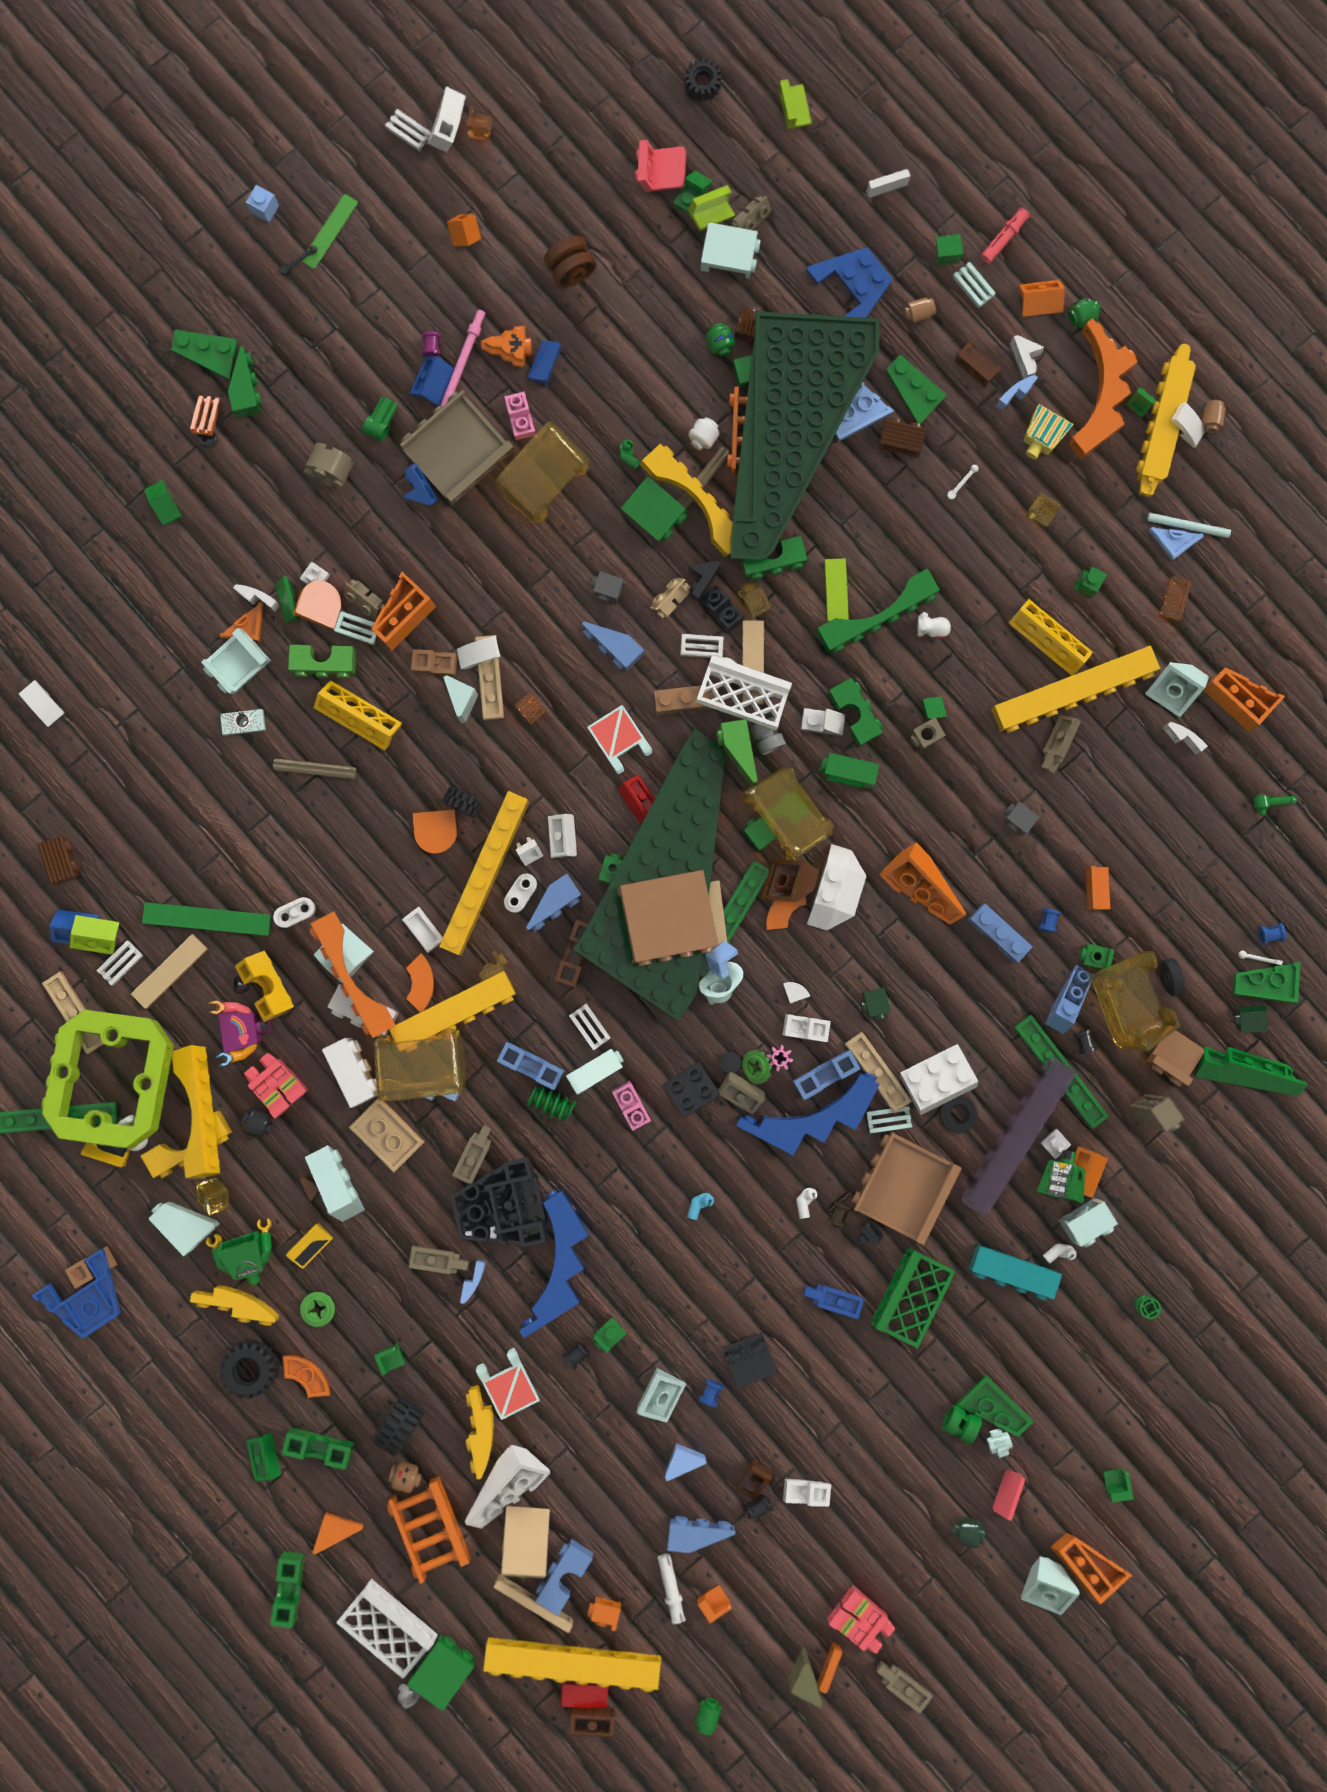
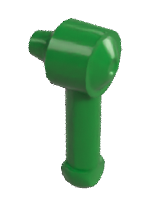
M1260 794L1253 798L1254 809L1259 812L1260 816L1266 815V811L1270 806L1291 805L1297 802L1296 796L1269 798V796Z

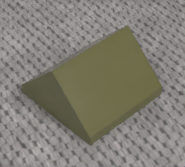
M806 1648L801 1649L788 1676L790 1691L817 1707H822L820 1691Z

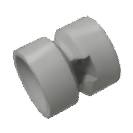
M775 717L769 718L767 720L775 722ZM759 724L750 727L753 738L759 741L757 747L761 756L774 752L786 745L783 735L777 732L779 726L777 730Z

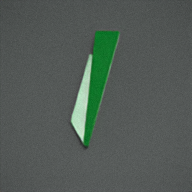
M1204 1046V1054L1199 1060L1196 1071L1197 1078L1300 1096L1307 1087L1306 1081L1298 1080L1292 1075L1294 1070L1289 1065L1228 1047L1224 1052L1225 1054Z

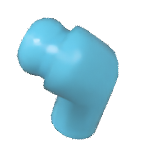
M702 1193L694 1197L691 1201L687 1217L697 1220L700 1209L713 1205V1196L709 1193Z

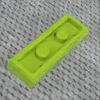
M846 558L825 559L827 622L835 618L849 620Z

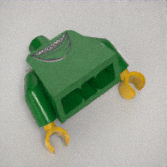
M267 1218L268 1225L265 1228L261 1226V1220L257 1222V1226L262 1230V1233L255 1231L222 1242L220 1235L214 1234L216 1239L214 1244L211 1238L208 1237L206 1244L213 1248L211 1253L216 1267L227 1275H231L234 1280L246 1278L250 1286L259 1283L261 1279L258 1273L264 1271V1265L269 1261L272 1249L271 1233L268 1232L272 1226L271 1220Z

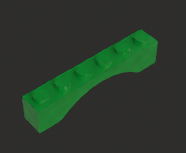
M927 568L909 578L900 597L883 612L859 620L835 618L817 628L816 634L827 653L834 652L836 654L846 648L845 645L852 641L855 644L864 638V634L868 632L873 634L879 631L884 623L889 622V624H892L900 619L899 615L905 612L910 614L919 608V604L923 602L925 604L931 603L937 599L936 595L940 589Z

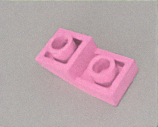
M525 392L505 396L515 440L536 436Z
M630 1081L611 1090L632 1131L651 1121Z

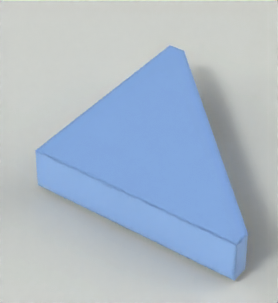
M1155 527L1148 530L1171 560H1174L1204 537L1202 533H1187L1180 530H1166Z

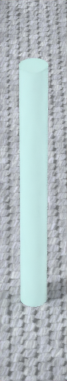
M1149 513L1147 516V521L1225 538H1229L1231 534L1229 529Z

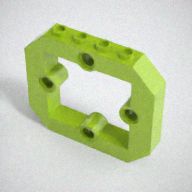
M83 1010L61 1026L54 1040L56 1047L50 1060L51 1072L46 1080V1097L42 1100L43 1116L60 1139L134 1149L158 1131L173 1053V1043L158 1021L149 1018ZM117 1031L118 1037L115 1041H112V1034ZM84 1033L100 1035L105 1045L115 1048L125 1046L129 1039L150 1042L144 1073L139 1074L134 1080V1089L140 1094L134 1127L112 1124L111 1116L106 1112L98 1110L88 1112L84 1120L67 1117L73 1085L80 1076L77 1065ZM67 1068L68 1075L63 1078L62 1073ZM150 1079L151 1086L146 1090L145 1082ZM97 1117H100L101 1124L96 1127L95 1120Z

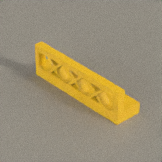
M1030 599L1026 601L1009 622L1012 627L1071 676L1085 664L1093 653Z
M331 680L317 694L313 707L384 751L389 747L392 736L402 725L400 721ZM332 689L333 691L337 692L339 696H333L330 693H328V691ZM346 702H353L357 706H350ZM364 712H370L375 717H368ZM382 723H388L393 727L390 730L383 726Z

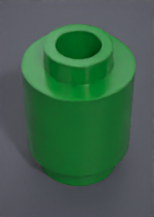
M707 1698L701 1701L695 1721L697 1725L696 1730L699 1733L712 1735L713 1731L716 1730L722 1709L717 1700Z

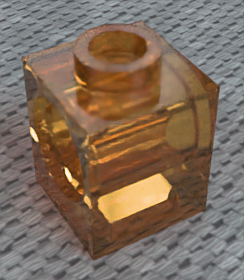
M531 692L515 705L516 710L530 725L546 711L543 704Z

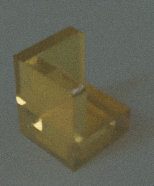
M1040 492L1026 513V516L1044 527H1048L1060 509L1061 504Z
M213 1178L197 1184V1201L209 1215L229 1208V1191L217 1178Z

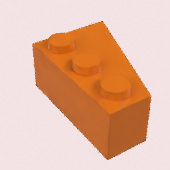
M403 572L399 575L400 579L395 589H392L386 606H383L371 629L391 651L436 608L431 598Z
M1226 667L1217 673L1203 689L1248 732L1259 726L1285 697L1267 690V687L1263 685L1258 686L1250 682L1248 678Z
M1065 1533L1051 1546V1549L1090 1599L1100 1605L1132 1576L1096 1550L1068 1533Z

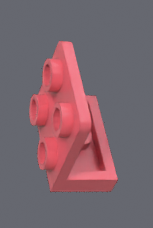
M648 140L639 141V149L636 153L638 169H636L635 175L636 181L642 186L644 191L683 188L685 185L686 168L685 148L674 147L654 150Z

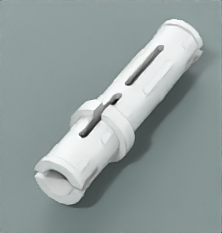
M663 1554L658 1556L657 1560L666 1593L665 1602L670 1610L672 1624L681 1623V1620L682 1622L685 1621L681 1604L682 1595H679L671 1554Z

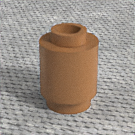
M925 297L906 303V308H904L905 319L909 320L911 324L929 319L932 315L936 314V307L932 298L927 299Z
M1211 400L1204 407L1202 424L1207 433H1217L1223 429L1226 411L1224 402Z

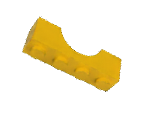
M221 1111L213 1112L217 1146L229 1140L228 1135L233 1133ZM164 1143L141 1155V1158L153 1178L160 1176L163 1179L173 1173L172 1168L177 1165L180 1168L184 1166L183 1156L186 1149L175 1150Z

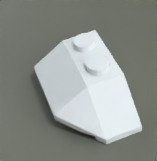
M831 844L807 925L827 931L854 917L866 874L852 850Z

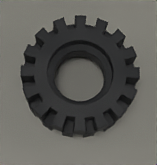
M702 58V62H699L698 59L695 60V64L691 62L689 68H686L684 86L687 94L691 93V98L697 97L699 102H701V98H704V102L708 101V97L711 100L714 99V94L717 96L721 88V70L716 63L712 65V60L710 59L708 63L705 62V58ZM704 74L710 77L711 82L706 86H701L695 82V78L698 75Z
M449 786L442 800V803L475 819L483 806V802L451 786Z

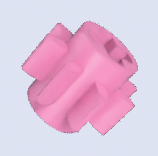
M783 1045L780 1046L779 1050L771 1047L772 1055H766L772 1061L769 1065H776V1071L780 1070V1066L787 1070V1062H793L792 1059L788 1058L791 1050L783 1051ZM782 1052L785 1061L777 1064L778 1062L774 1059V1056Z

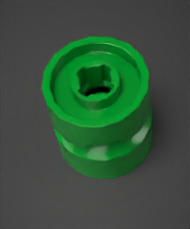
M952 1405L944 1418L941 1430L951 1436L958 1435L959 1440L970 1445L979 1433L982 1420L971 1413L966 1415L965 1410Z

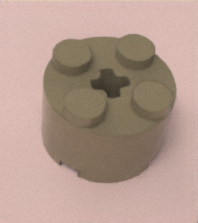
M315 443L305 465L304 473L321 479V483L329 488H332L333 485L342 488L354 462H351V457L334 447L332 450L325 449L326 444Z

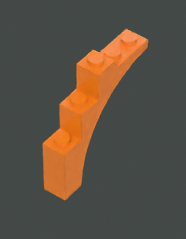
M1093 318L1085 324L1082 332L1090 343L1096 357L1099 372V391L1096 405L1089 421L1068 443L1080 459H1083L1120 431L1125 424L1121 414L1113 409L1124 402L1131 394L1129 385L1120 378L1131 371L1138 362L1134 352L1128 350L1126 346L1118 350L1114 340L1107 337L1102 325L1098 322L1096 323Z

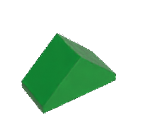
M164 480L144 489L149 504L163 526L182 518Z

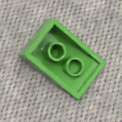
M747 720L721 723L720 730H717L718 745L723 746V751L751 788L756 787L758 781Z

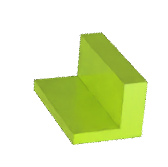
M788 79L781 80L779 95L787 130L811 125L803 84L790 87Z
M728 185L692 200L688 212L699 231L707 229L709 223L719 224L735 217L727 202L731 194Z
M76 915L70 936V948L113 955L119 922Z

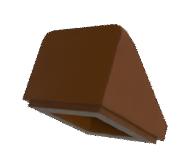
M304 1175L300 1181L309 1201L312 1202L319 1194V1189L312 1177Z

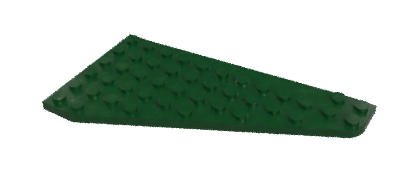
M755 312L754 342L730 538V560L762 561L768 558L774 551L879 352L880 318Z
M697 729L692 731L682 746L587 928L572 949L677 1022L681 1019L697 994L702 954L700 950L692 951L693 955L680 958V955L676 954L671 955L672 960L659 962V958L651 959V964L639 966L638 962L632 963L631 960L634 959L621 896H618L617 887L703 870L709 895L725 756L718 744Z

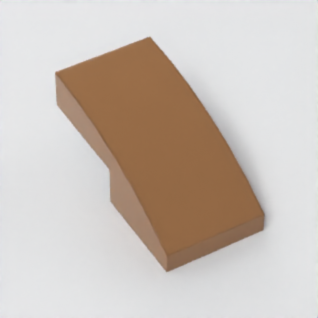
M413 649L411 670L456 676L458 655L456 653Z
M108 1246L104 1247L109 1268L111 1269L118 1264ZM85 1259L65 1270L75 1289L95 1278Z

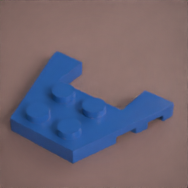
M868 247L806 268V272L816 285H819L832 274H835L859 306L846 314L845 317L867 318L873 307L892 283L891 276Z
M104 1248L85 1259L96 1280L62 1302L51 1283L32 1295L36 1301L43 1303L48 1311L60 1317L62 1322L82 1339L121 1314Z

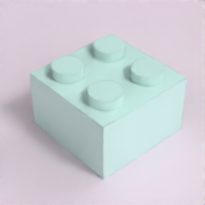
M1092 1198L1058 1219L1071 1242L1080 1247L1092 1245L1096 1241V1237L1101 1234L1103 1236L1108 1235L1114 1230L1113 1227L1118 1224L1105 1202L1096 1198Z

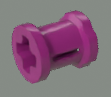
M434 331L422 333V338L424 339L422 356H441L439 351L440 333Z

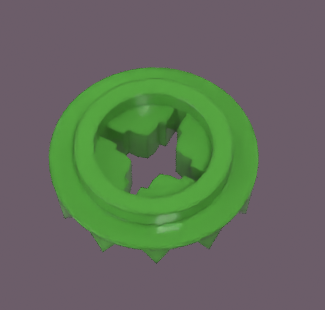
M758 1050L749 1051L743 1058L742 1067L744 1074L752 1083H764L771 1076L770 1069L772 1066L768 1063L770 1058H766L764 1052H759ZM759 1062V1068H761V1070L757 1071L758 1066L755 1063Z
M313 1292L302 1301L300 1307L301 1316L311 1326H324L331 1321L335 1314V1303L331 1296L323 1292ZM316 1302L319 1306H326L321 1311V1315H318V1312H310V1310L316 1307Z

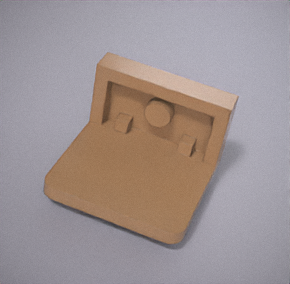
M1169 1028L1146 1062L1152 1065L1151 1069L1162 1075L1164 1073L1170 1077L1169 1081L1176 1086H1189L1193 1081L1189 1075L1204 1054V1049L1175 1029Z

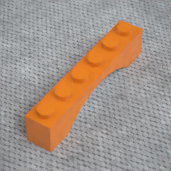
M335 911L312 922L313 928L309 930L315 941L320 940L323 946L320 948V951L325 960L328 958L331 960L333 966L330 969L336 979L340 977L344 984L340 987L345 997H351L354 1003L351 1005L356 1017L360 1015L364 1021L361 1026L367 1036L371 1034L372 1038L396 1026L387 1007L366 996L351 979L343 956L345 930Z

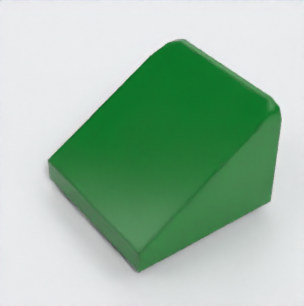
M942 696L926 698L921 701L926 722L934 717L936 719L947 717Z

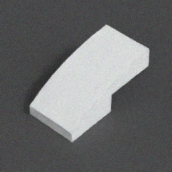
M1186 402L1181 403L1171 421L1181 430L1180 436L1194 448L1205 432V428L1194 410Z
M235 585L233 587L252 605L261 600L274 612L280 607L276 600L257 589L244 585Z
M496 636L485 638L457 649L461 669H469L477 664L488 663L500 657Z
M36 680L19 693L22 699L48 727L65 713Z
M1170 722L1162 727L1175 744L1183 740L1195 755L1207 747L1196 734L1179 724Z
M785 1014L782 1035L828 1042L831 1021Z
M785 1479L783 1501L785 1503H804L808 1506L829 1507L831 1484L809 1480Z

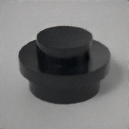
M727 1052L721 1057L720 1066L727 1073H735L741 1067V1059L738 1054Z

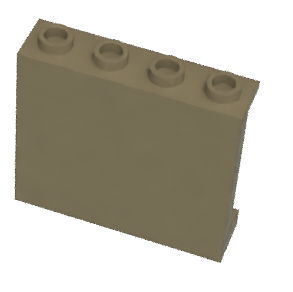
M464 390L459 393L457 391L448 398L449 402L446 405L438 406L433 411V416L428 420H422L417 425L418 429L413 434H406L400 444L401 450L413 463L417 462L425 477L451 506L513 452L512 444L508 440H504L465 396Z

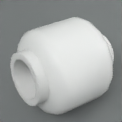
M707 417L698 419L688 434L692 441L691 445L698 450L702 448L710 449L719 436L718 425Z

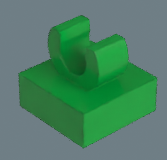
M1140 387L1127 402L1126 406L1142 418L1156 399Z

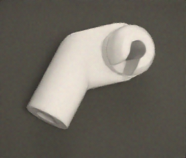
M806 1188L798 1196L796 1202L800 1219L810 1217L808 1205L813 1199L817 1198V1191L815 1189Z
M1058 1243L1048 1250L1043 1257L1050 1264L1057 1257L1073 1260L1077 1253L1072 1246Z

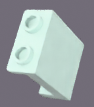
M709 223L701 260V271L709 272V268L712 267L746 274L745 278L749 279L750 272H755L757 260L753 259L754 252L758 253L760 240L757 239L758 231Z
M237 628L232 633L233 636L208 659L201 661L205 666L203 670L211 678L214 676L219 682L217 685L224 693L235 694L271 661L241 628Z

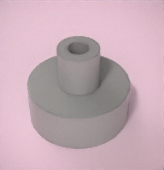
M401 1684L398 1688L400 1692L398 1701L403 1708H409L418 1701L420 1694L406 1686V1684Z

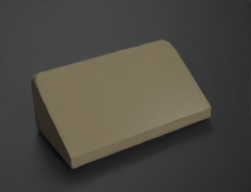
M733 1072L727 1075L718 1090L720 1096L752 1115L765 1100V1092Z

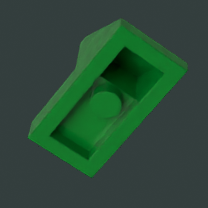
M694 171L685 178V186L674 201V207L691 216L688 209L692 200L706 194L713 181Z

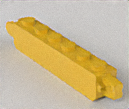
M1187 343L1181 344L1175 351L1174 356L1164 363L1161 371L1164 377L1162 382H1159L1156 394L1159 395L1158 400L1154 402L1151 409V414L1154 415L1146 429V433L1149 434L1148 439L1143 442L1141 453H1144L1143 458L1139 460L1136 468L1138 473L1137 480L1140 481L1139 494L1147 497L1153 495L1156 486L1162 483L1169 473L1180 430L1171 419L1179 405L1187 403L1196 368L1194 362L1189 360L1191 348Z

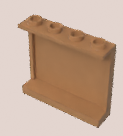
M703 870L617 887L618 896H621L634 959L631 960L632 963L638 962L639 966L651 964V959L659 958V962L672 960L671 955L679 954L680 958L692 956V951L700 950V953L703 954L713 952V947L719 946Z
M889 1132V1135L885 1134L881 1140L880 1146H882L880 1153H875L870 1165L873 1167L870 1173L866 1172L861 1181L863 1187L860 1193L856 1192L851 1201L854 1204L852 1208L924 1245L962 1168Z

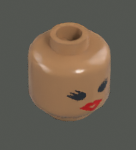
M399 1461L396 1465L393 1464L388 1482H391L392 1489L410 1493L413 1487L418 1488L421 1474H418L417 1465Z

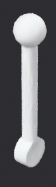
M972 465L968 474L956 488L948 492V499L953 500L956 497L958 490L973 473L978 471L977 465Z
M1240 951L1238 954L1241 959L1250 958L1275 965H1282L1283 963L1281 960L1251 955L1245 951Z

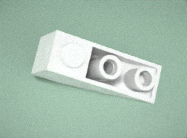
M446 87L429 137V145L447 153L453 144L459 126L465 95Z

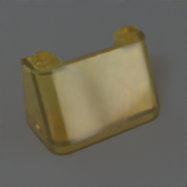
M549 421L499 475L496 480V487L500 495L536 525L538 521L542 522L548 516L549 503L575 475L579 476L581 474L583 476L590 468V460L553 422Z
M783 766L746 790L742 797L748 805L750 803L752 805L755 804L753 809L755 812H759L782 844L781 848H787V855L785 857L788 860L797 861L831 837L834 826L828 818L825 819L796 780L797 775L791 767Z
M1154 951L1138 953L1106 967L1092 976V983L1112 1038L1117 1046L1122 1049L1149 1051L1181 1027L1176 1012L1170 1008L1161 1007L1149 972L1154 971L1158 966Z
M446 1028L441 1030L437 1038L395 1042V1039L390 1038L389 1035H382L374 1040L376 1084L380 1101L449 1095L464 1090L467 1077L460 1030Z

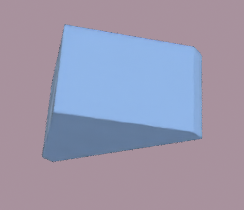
M676 1443L665 1471L666 1480L669 1481L707 1464L705 1455Z

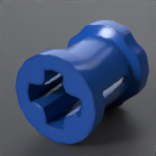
M1043 908L1042 923L1038 929L1057 933L1056 925L1061 912Z
M1282 923L1274 927H1259L1258 934L1262 945H1267L1268 942L1286 941V931Z
M706 1379L707 1385L699 1401L716 1407L717 1398L720 1391L724 1389V1385L715 1380Z

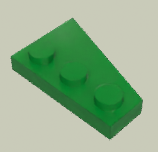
M175 330L172 351L195 364L197 363L207 368V370L219 374L231 382L238 341L233 338Z
M901 354L886 370V374L904 400L907 410L911 412L915 419V423L922 424L947 396Z
M1301 962L1236 973L1233 976L1232 995L1297 1004Z
M986 1374L956 1403L957 1407L973 1413L974 1416L983 1418L1017 1437L1033 1423V1419Z

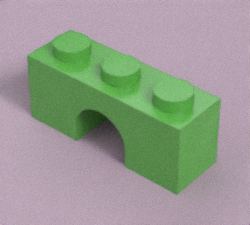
M289 645L288 670L295 674L294 676L307 677V674H316V677L328 678V675H337V678H349V675H355L356 650L353 646H332L330 658L325 662H317L314 659V649L311 645Z

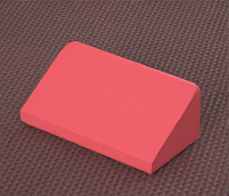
M1009 1469L1005 1470L993 1505V1510L1010 1521L1013 1518L1025 1482L1024 1477L1020 1473Z

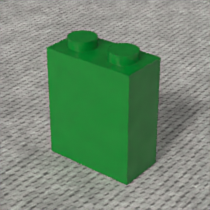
M649 476L645 478L621 507L625 513L660 543L666 542L671 538L674 533L672 530L677 524L680 526L687 518L686 513L688 512L686 508Z
M440 1634L410 1677L407 1686L443 1711L474 1668L476 1660L471 1652L457 1647L456 1642L452 1638L444 1637Z

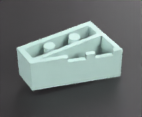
M327 1145L305 1157L328 1213L343 1222L365 1210L356 1190L350 1182L347 1170L343 1168L340 1162L342 1158L337 1149L334 1150Z

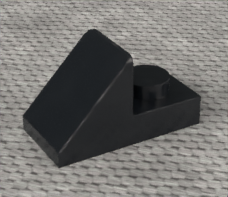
M713 561L689 567L688 572L700 579V581L696 579L690 589L692 591V599L699 602L720 570L721 562Z

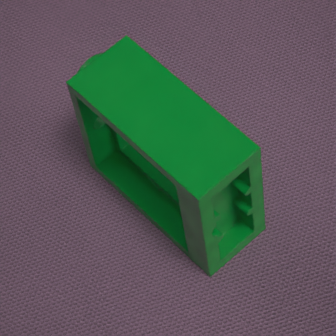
M829 753L827 758H823V761H821L819 773H822L821 779L871 790L875 786L880 764Z

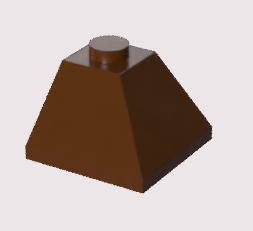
M773 859L761 899L796 903L814 890L820 870L805 861Z

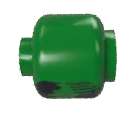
M1089 297L1073 303L1070 306V311H1068V318L1072 326L1083 329L1085 324L1092 318L1097 322L1101 312L1100 305Z

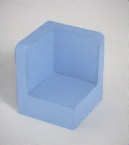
M724 941L715 947L713 952L705 954L709 970L721 979L727 977L729 972L726 962L738 954L737 949Z

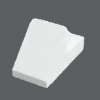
M1014 336L1010 346L1022 378L1025 379L1035 375L1037 366L1034 359L1031 358L1039 356L1044 347L1021 336Z
M804 708L801 730L843 736L845 714L831 709L821 711Z

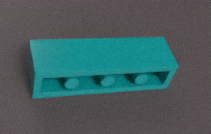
M976 1244L969 1269L974 1272L973 1276L986 1280L987 1276L993 1278L994 1283L1005 1287L1007 1283L1014 1285V1290L1025 1294L1027 1290L1034 1292L1035 1297L1046 1301L1048 1297L1055 1298L1062 1274L1057 1271Z

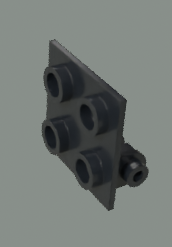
M697 1062L663 1084L684 1118L720 1096L700 1062Z
M762 1332L722 1348L737 1389L777 1374Z

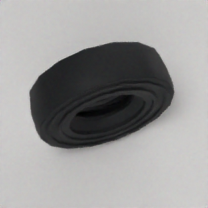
M1175 958L1163 960L1161 963V974L1168 994L1171 997L1184 994L1185 983L1179 963Z
M962 1095L942 1104L939 1110V1118L942 1125L948 1131L954 1133H965L971 1130L976 1124L978 1117L974 1102ZM962 1106L966 1110L964 1121L954 1122L952 1120L950 1112L953 1107Z

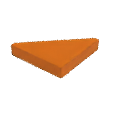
M259 602L256 607L245 613L226 631L220 633V638L230 639L233 636L232 633L237 628H241L254 642H260L264 604Z
M326 1512L313 1554H317L363 1529L364 1524Z

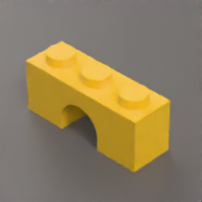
M265 951L244 958L235 965L244 985L255 982L263 989V998L254 1003L263 1022L283 1015L294 1007L290 996L284 989L281 979Z

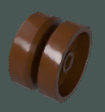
M581 236L568 237L558 242L544 256V262L548 270L553 272L552 278L559 288H568L584 281L597 267V262L593 255L588 252V245Z

